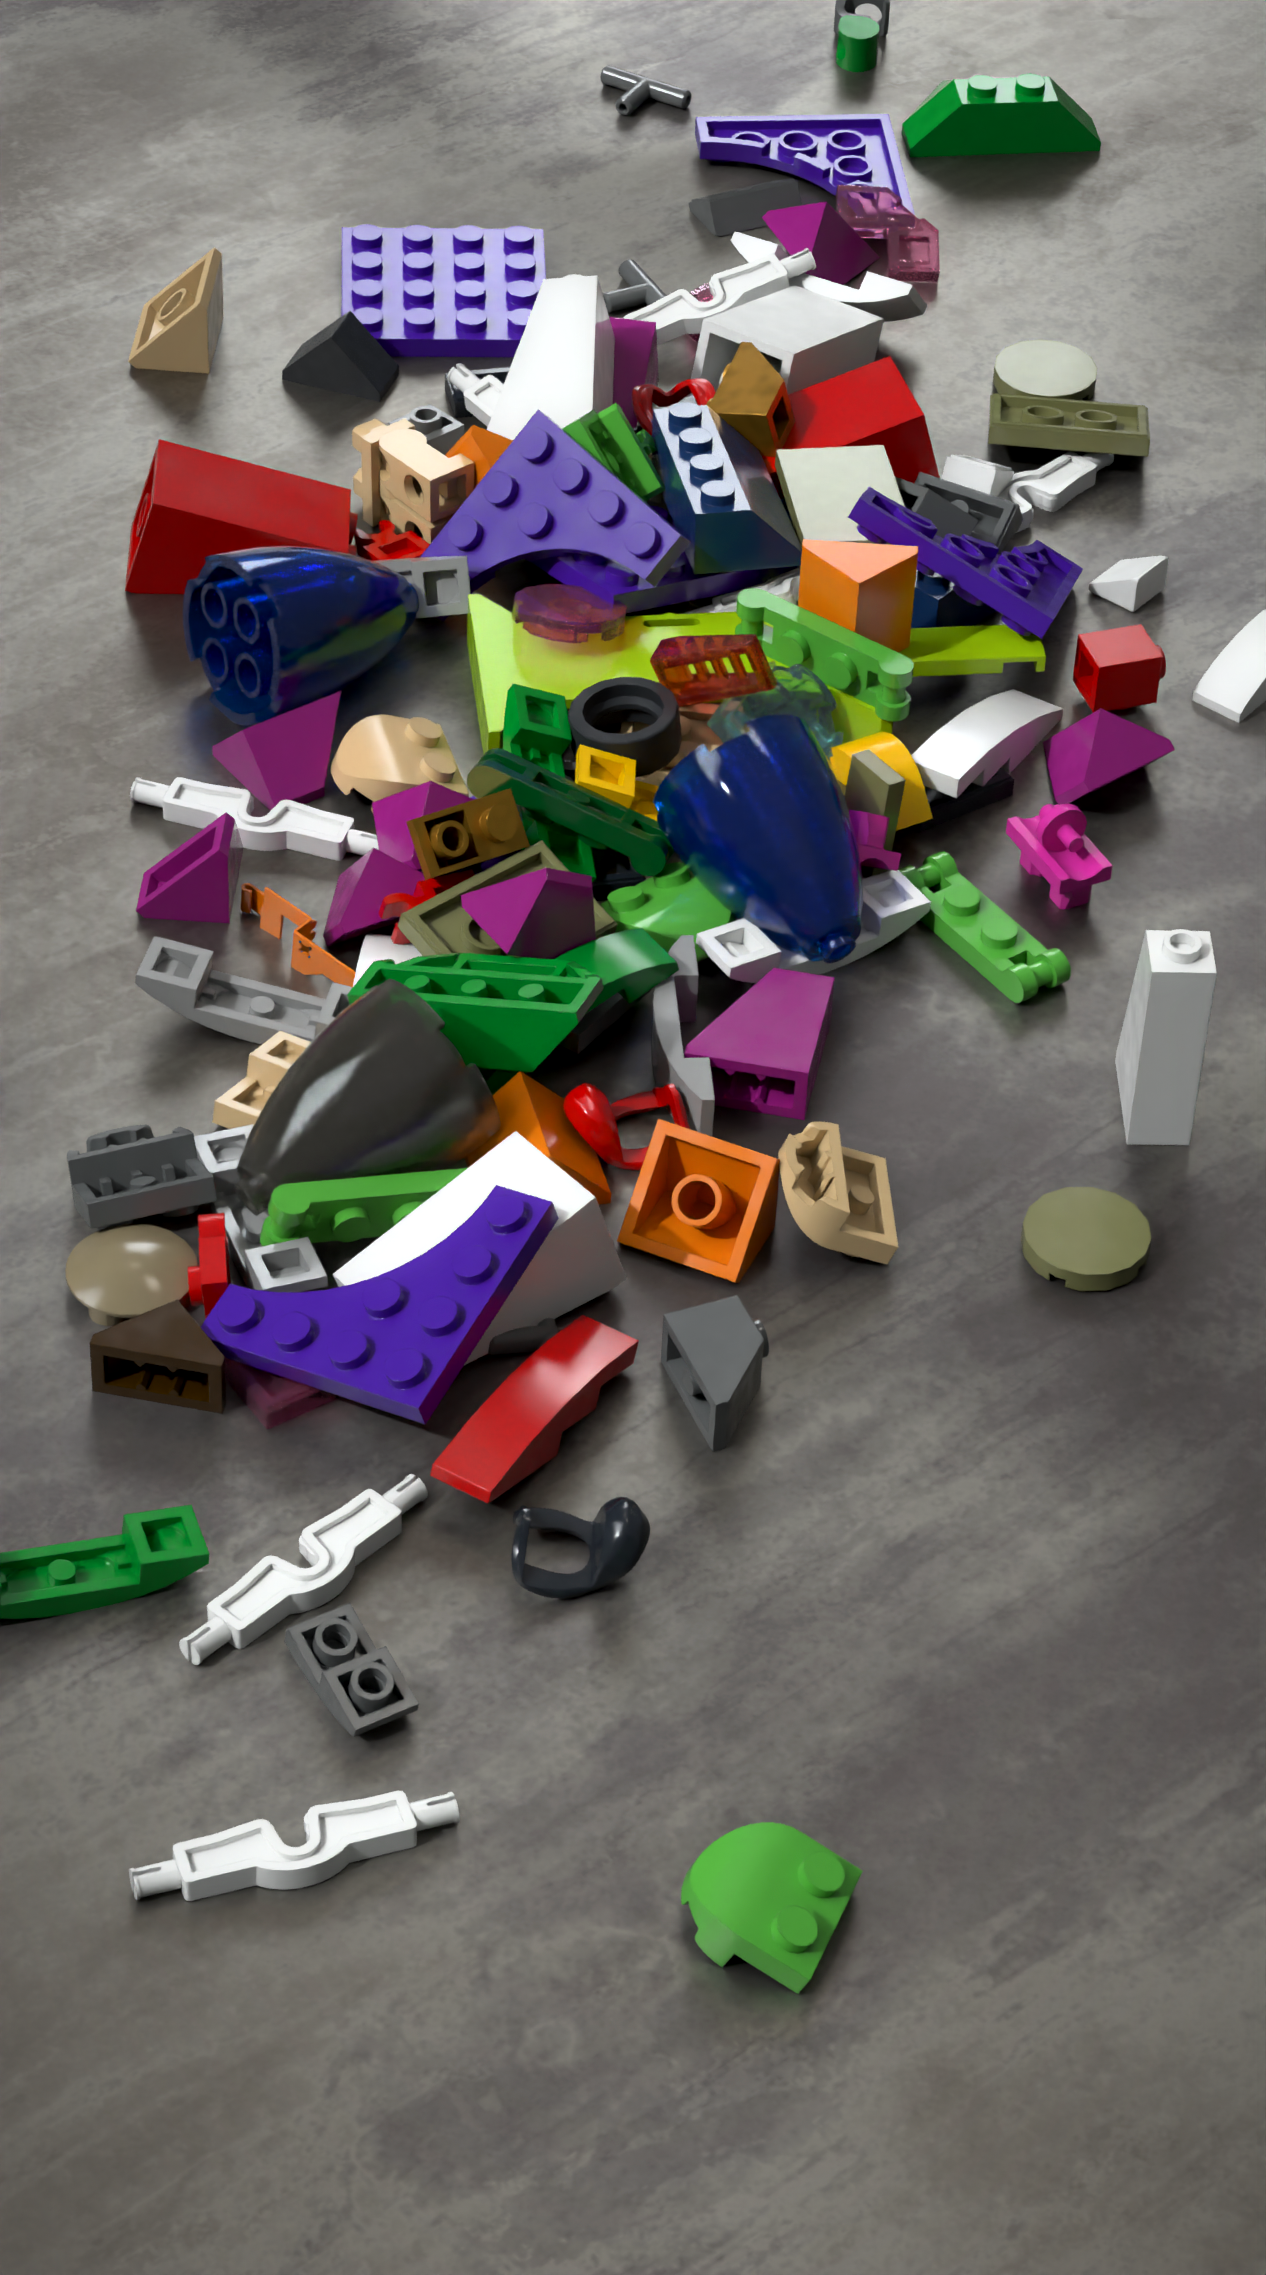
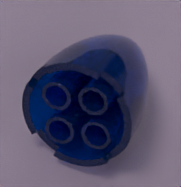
M298 546L255 547L205 557L206 563L201 569L198 578L187 581L183 600V628L190 662L201 661L206 677L214 692H211L209 701L233 723L247 726L264 722L337 693L354 683L374 668L398 645L415 621L419 608V598L413 585L404 576L377 562L349 553Z
M774 714L746 721L743 727L746 732L745 734L723 743L711 752L704 744H701L668 773L658 787L652 801L658 810L657 823L679 858L702 886L739 920L746 919L757 926L774 944L808 960H824L825 963L829 964L838 962L855 949V941L861 933L863 912L861 861L856 834L845 797L828 758L806 721L798 716L788 714Z

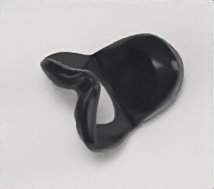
M616 1497L606 1502L592 1522L555 1509L527 1508L522 1505L513 1515V1523L517 1526L511 1554L513 1575L524 1589L548 1598H573L604 1588L625 1576L639 1561L650 1536L649 1520L639 1506L627 1497ZM529 1529L562 1532L582 1539L587 1543L590 1550L587 1565L578 1572L563 1574L526 1564L525 1556Z

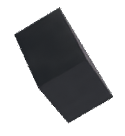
M351 311L304 342L282 370V380L378 402L382 400L399 376V365Z

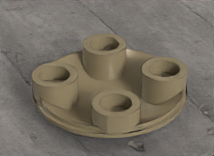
M131 1223L110 1226L84 1238L70 1253L65 1273L67 1285L71 1293L79 1302L88 1307L91 1320L99 1325L114 1326L122 1323L126 1318H134L177 1299L186 1309L191 1303L187 1268L189 1266H198L192 1248L177 1234L154 1225Z

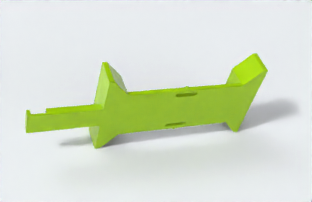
M468 594L467 647L483 755L490 749H503L507 693L512 684L565 696L567 709H570L571 702L584 689L600 681L618 677H642L659 682L674 693L677 703L682 706L699 703L820 699L829 739L840 745L878 732L892 734L893 721H886L878 717L875 713V707L763 654L748 655L738 651L734 646L735 628L741 623L742 619L738 617L736 612L665 613L664 615L524 620L480 594ZM764 622L765 625H768L773 628V625ZM1007 625L911 628L909 647L898 652L910 658L914 663L913 677L1003 673V664L1010 662H1033L1036 672L1045 671L1046 654L1040 637L1033 633L1030 636L1021 635L1010 629Z

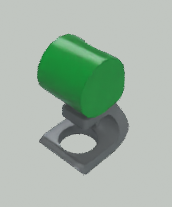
M836 0L833 31L838 35L836 63L840 68L851 72H865L876 66L879 36L887 35L890 0ZM861 4H873L881 11L882 18L876 22L870 16L856 14L855 9Z

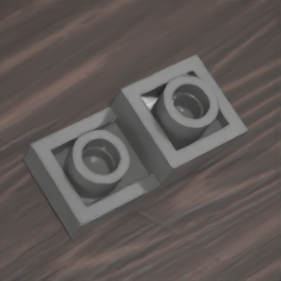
M351 1603L287 1628L284 1642L297 1665L328 1710L353 1737L418 1710L419 1703L388 1648L384 1646L376 1649Z

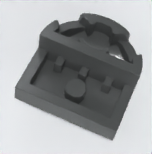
M135 1125L112 1129L88 1137L86 1153L80 1154L79 1151H68L67 1153L74 1205L91 1229L98 1227L101 1230L110 1226L136 1223L137 1218L161 1214L165 1217L186 1216L196 1212L200 1204L217 1201L214 1177L197 1158L194 1133L183 1127L175 1128L173 1134L159 1137L153 1136L149 1125Z

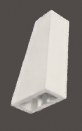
M1184 929L1145 931L1115 1058L1127 1144H1190L1217 975L1210 931H1189Z

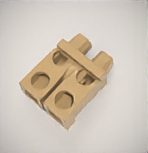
M373 419L356 426L352 430V445L361 452L362 467L354 475L353 484L354 493L362 498L363 520L372 527L379 525V521H390L395 525L396 535L411 530L431 544L475 489L474 462L461 453L451 458L446 457L428 445L423 433L416 431L415 425L407 419H402L388 426L378 419Z

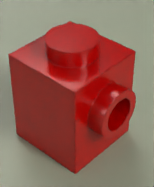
M1142 624L1078 634L1073 682L1093 713L1100 708L1106 711L1124 710L1133 706L1157 702L1159 681L1164 678L1166 673V660L1162 648L1153 643Z

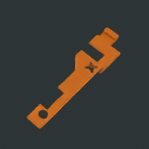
M250 883L242 885L240 909L242 912L249 914L252 909L261 915V929L281 939L283 916L299 926L293 933L292 968L304 975L323 974L334 983L353 987L356 972L312 942L316 935L313 929L317 921L268 887H265L264 892H262Z

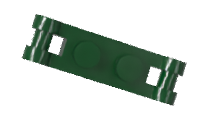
M495 748L485 752L468 774V789L477 798L511 788L515 803L522 806V810L527 816L545 824L556 822L576 831L577 837L591 847L597 849H608L610 847L629 856L631 865L641 875L655 876L660 873L676 849V835L666 825L506 750Z

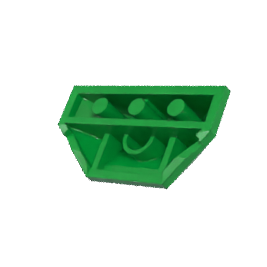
M1032 73L1010 78L975 75L969 79L943 80L902 123L901 131L909 157L1100 151L1101 141L1092 118L1049 76H1040Z
M450 953L418 956L395 964V961L392 959L373 961L347 996L351 1007L418 1063L441 1064L454 1069L477 1067L501 1069L507 1073H518L519 1071L533 1072L580 1022L604 988L600 976L591 974L588 969L570 960Z

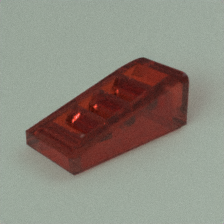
M756 634L678 636L662 639L650 658V663L659 682L674 693L679 707L774 690L777 685L776 678ZM746 654L753 672L747 673L740 655ZM728 657L734 673H728L722 658ZM705 661L711 662L715 673L709 672ZM693 664L697 674H692L688 665Z

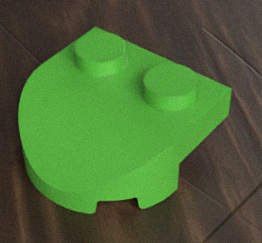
M681 862L668 863L655 876L635 886L623 887L611 892L607 897L608 900L600 904L618 924L615 933L643 928L667 953L681 935H693L697 962L709 958L696 944L697 933L736 921L731 894L725 881L715 874L690 868L687 864Z
M774 1822L754 1823L730 1831L714 1841L701 1853L691 1865L684 1878L681 1890V1904H689L692 1916L698 1927L695 1941L702 1951L715 1963L723 1967L735 1954L798 1994L811 1980L863 1871L791 1826Z

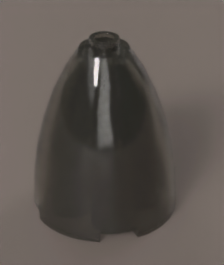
M393 979L386 980L380 986L372 987L327 1025L287 1070L266 1101L253 1125L236 1168L240 1181L234 1185V1188L241 1201L254 1215L259 1216L264 1212L270 1216L268 1214L270 1198L273 1190L279 1185L446 1170L481 1148L489 1141L491 1136L500 1130L501 1123L496 1103L478 1067L474 1063H470L465 1067V1063L456 1047L440 1032L444 1028L445 1022L414 991Z

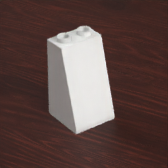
M572 274L563 278L543 280L487 427L488 431L514 440L538 409L563 428L593 409L599 413L613 404L615 336L597 275L582 276Z
M794 285L703 319L691 379H707L711 382L715 391H717L723 378L724 369L727 364L732 362L741 342H752L784 379L789 395L874 362L884 318Z
M517 1131L513 1132L333 1273L338 1287L379 1276L404 1265L447 1238L478 1209L493 1188L499 1185L552 1201L559 1219L464 1365L486 1355L493 1337L517 1328L537 1326L539 1322L546 1318L555 1319L617 1287L627 1277L596 1197Z

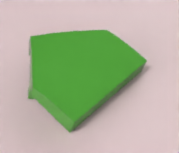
M617 403L599 413L593 409L562 428L646 503L647 500L665 491L664 483L648 455L656 451L653 437L644 429L635 434L624 412Z

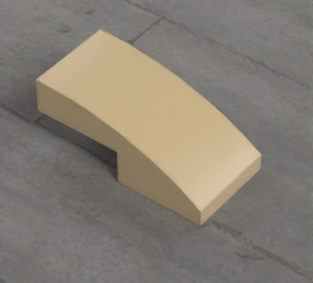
M279 1031L249 1054L247 1076L215 1100L212 1123L228 1129L253 1124L261 1141L269 1143L291 1122L314 1093L333 1063L334 1050Z

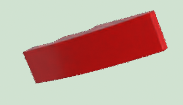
M581 1315L546 1341L507 1377L470 1417L432 1464L430 1476L489 1504L557 1456L562 1432L596 1409L601 1386L634 1363L639 1340L585 1315Z

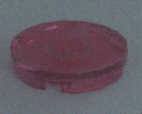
M543 584L526 587L516 592L512 619L516 624L523 622V629L527 630L528 633L551 641L566 643L588 642L589 634L602 633L601 641L604 640L605 642L623 633L626 623L627 606L625 604L613 605L581 586Z

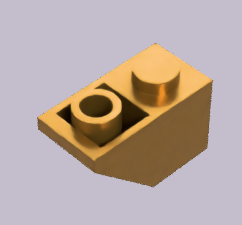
M741 342L732 362L727 364L724 369L722 381L714 397L709 399L706 405L759 449L761 456L776 457V450L783 448L795 423L784 379L752 342Z
M511 788L406 821L425 880L530 846Z

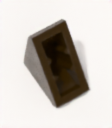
M178 1299L93 1334L90 1341L92 1391L223 1414L226 1406L225 1357Z

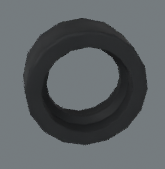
M642 677L608 679L584 689L571 702L568 721L572 735L571 749L575 759L580 744L636 760V778L650 775L664 768L679 753L682 741L679 705L674 693L659 682ZM621 722H642L650 725L640 731L626 734L600 731L611 724Z

